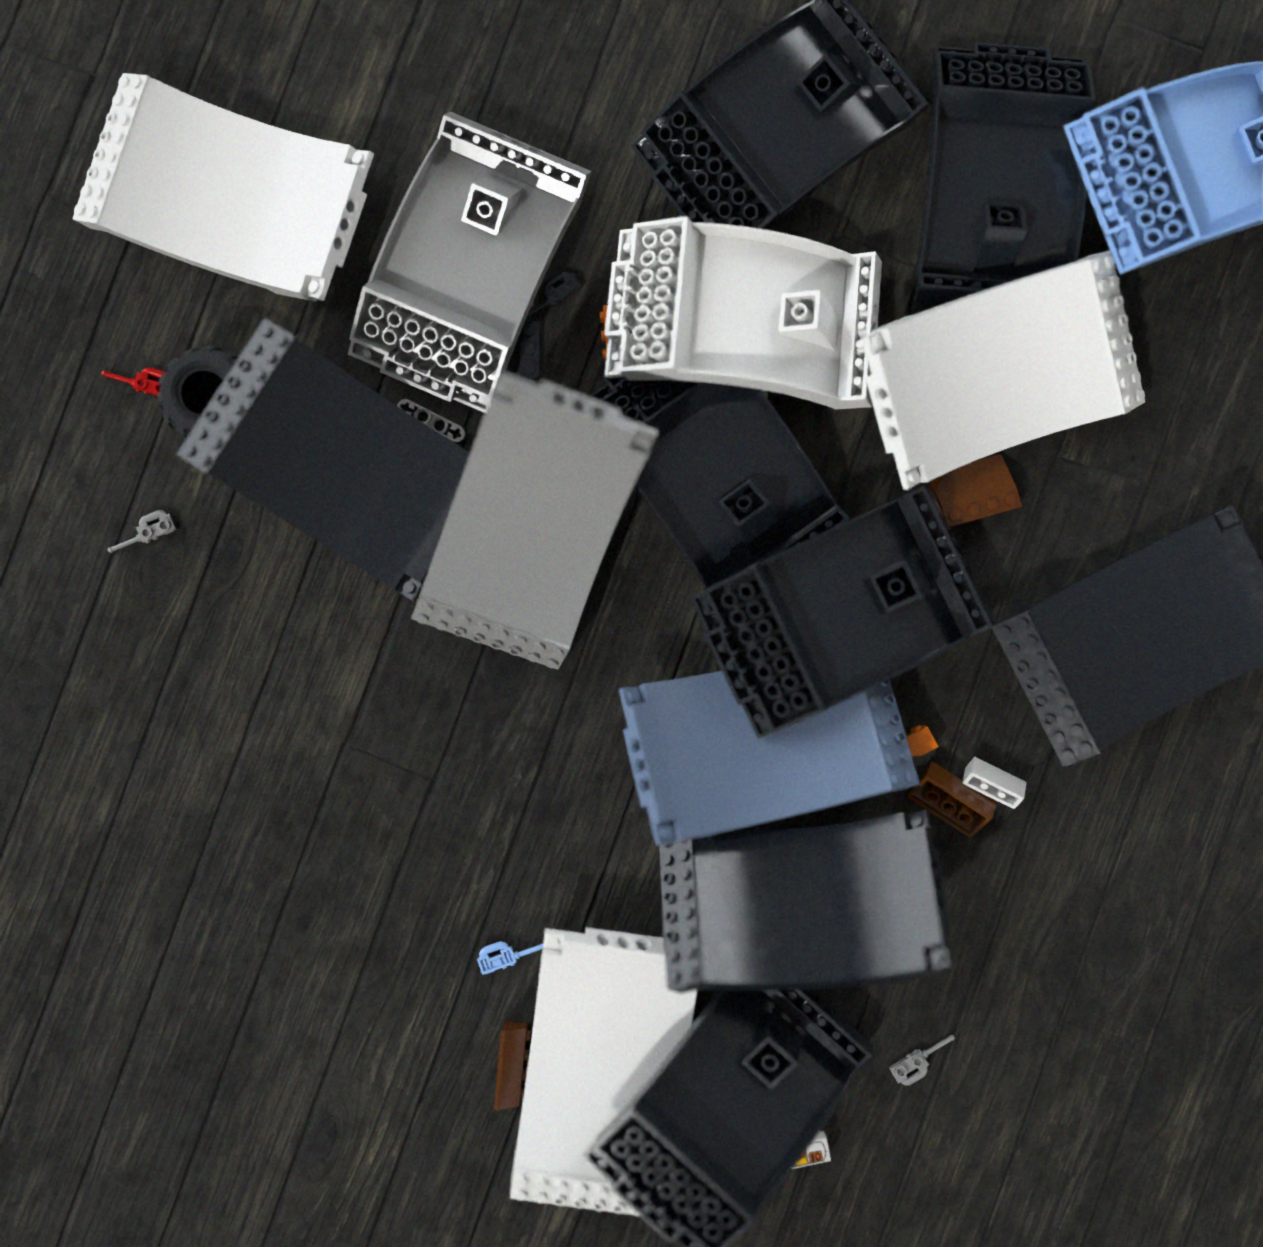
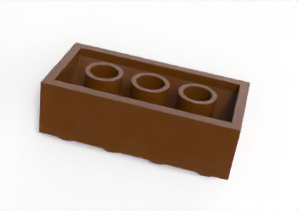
M933 761L918 776L920 785L911 787L906 797L969 838L973 837L992 819L997 804L984 794L962 784L963 781Z
M505 1021L502 1027L494 1110L517 1107L520 1104V1100L524 1098L525 1088L522 1087V1080H526L527 1075L524 1061H528L529 1049H525L526 1041H530L531 1032L530 1029H527L528 1023Z

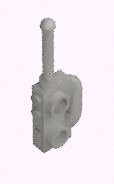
M157 510L141 517L139 526L136 527L138 535L118 545L109 547L108 552L113 553V551L137 541L147 544L153 539L157 540L160 536L177 530L172 515L167 514L164 510ZM157 518H159L160 520L158 523H155L153 525L148 524V522L155 520Z
M949 1035V1037L926 1051L915 1049L913 1053L907 1054L905 1058L891 1065L889 1069L898 1084L901 1082L903 1085L909 1086L925 1077L928 1071L927 1066H929L925 1058L947 1043L954 1041V1036ZM916 1068L919 1069V1071L907 1077V1074L909 1072L913 1071Z

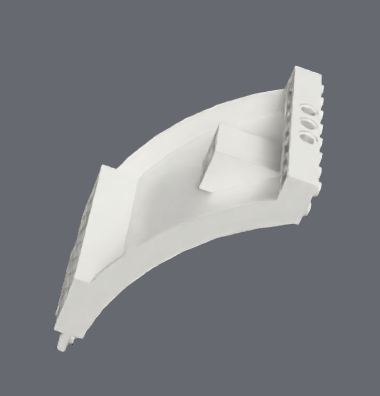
M123 73L119 79L117 92L112 99V106L106 117L103 132L100 134L99 144L93 154V161L87 172L85 184L81 189L78 204L74 209L73 220L91 229L106 231L194 266L269 289L276 294L315 302L317 300L324 301L335 267H343L367 194L362 191L374 154L371 151L356 150L351 145L313 138L244 117L179 91L148 75Z
M688 217L636 223L632 229L620 230L617 262H612L605 336L609 339L605 377H626L628 380H679L728 384L783 393L834 409L872 407V399L866 377L872 373L862 337L878 328L882 261L876 252L850 254L838 248L793 235L743 226L692 223Z
M1111 250L1089 255L1076 262L1013 280L915 315L900 318L868 332L867 335L862 337L872 373L866 377L886 453H894L904 490L910 489L922 482H929L956 468L1004 449L1058 431L1126 414L1145 403V393L1142 390L1141 375L1137 368L1136 354L1132 346V336L1129 333L1128 318L1124 311V301L1120 293L1119 278L1116 275L1115 260Z
M545 928L527 1077L512 1174L511 1199L640 1216L610 1189L612 1183L584 1159L582 1154L596 1141L598 1134L646 1083L692 1025L697 990L680 994L667 989L664 938L585 928V934Z

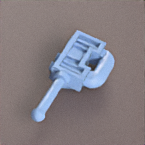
M502 941L483 947L479 953L480 957L477 958L482 975L494 972L500 968L505 969L509 965L514 966L517 963V959H520L521 956L543 949V944L521 952H514L512 946H508L507 943ZM501 950V954L489 957L488 953Z

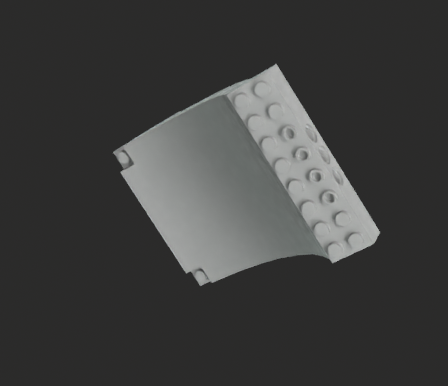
M453 112L444 114L437 139L413 178L386 235L369 281L362 288L349 338L351 344L348 355L381 368L380 372L444 400L451 402L454 399L485 413L500 373L506 372L516 342L547 269L567 228L580 207L591 171Z
M501 372L483 417L411 619L558 670L570 650L578 622L601 560L632 487L648 456L649 448L657 435V430L620 417V409L544 380L541 386Z

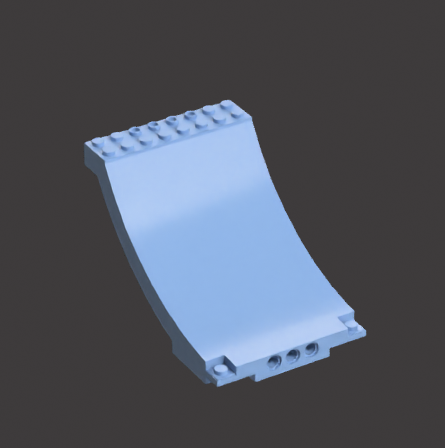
M1263 61L1212 69L1146 91L1142 88L1083 115V118L1064 126L1073 156L1120 274L1137 267L1141 268L1223 236L1263 224Z

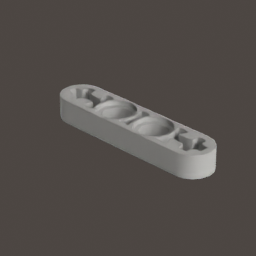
M403 399L397 404L401 409L403 405L409 404V408L415 411L414 418L418 419V415L421 412H426L428 419L422 423L457 444L465 440L466 432L464 429L448 419L408 399ZM437 421L445 423V428L442 431L435 429ZM449 425H452L450 429L454 432L460 430L461 437L454 439V435L448 432V435H445Z

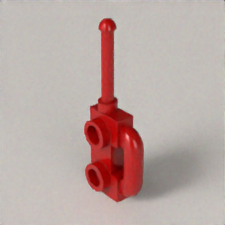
M148 367L144 368L141 373L137 372L136 378L132 379L109 373L105 370L101 372V375L130 383L137 392L144 391V394L151 393L158 396L157 394L160 392L161 386L159 382L150 380V375L161 378V375L166 372Z

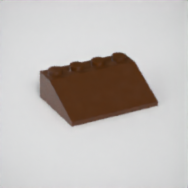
M1001 454L968 463L929 481L930 487L950 527L1022 507L1017 487Z

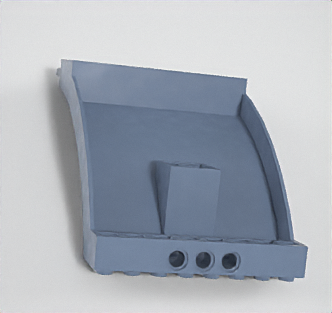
M722 671L680 679L644 683L638 687L619 689L628 726L627 729L623 730L641 808L647 807L656 845L715 836L720 833L799 816L920 785L890 679L829 708L821 714L760 739L757 738L742 705L738 706Z

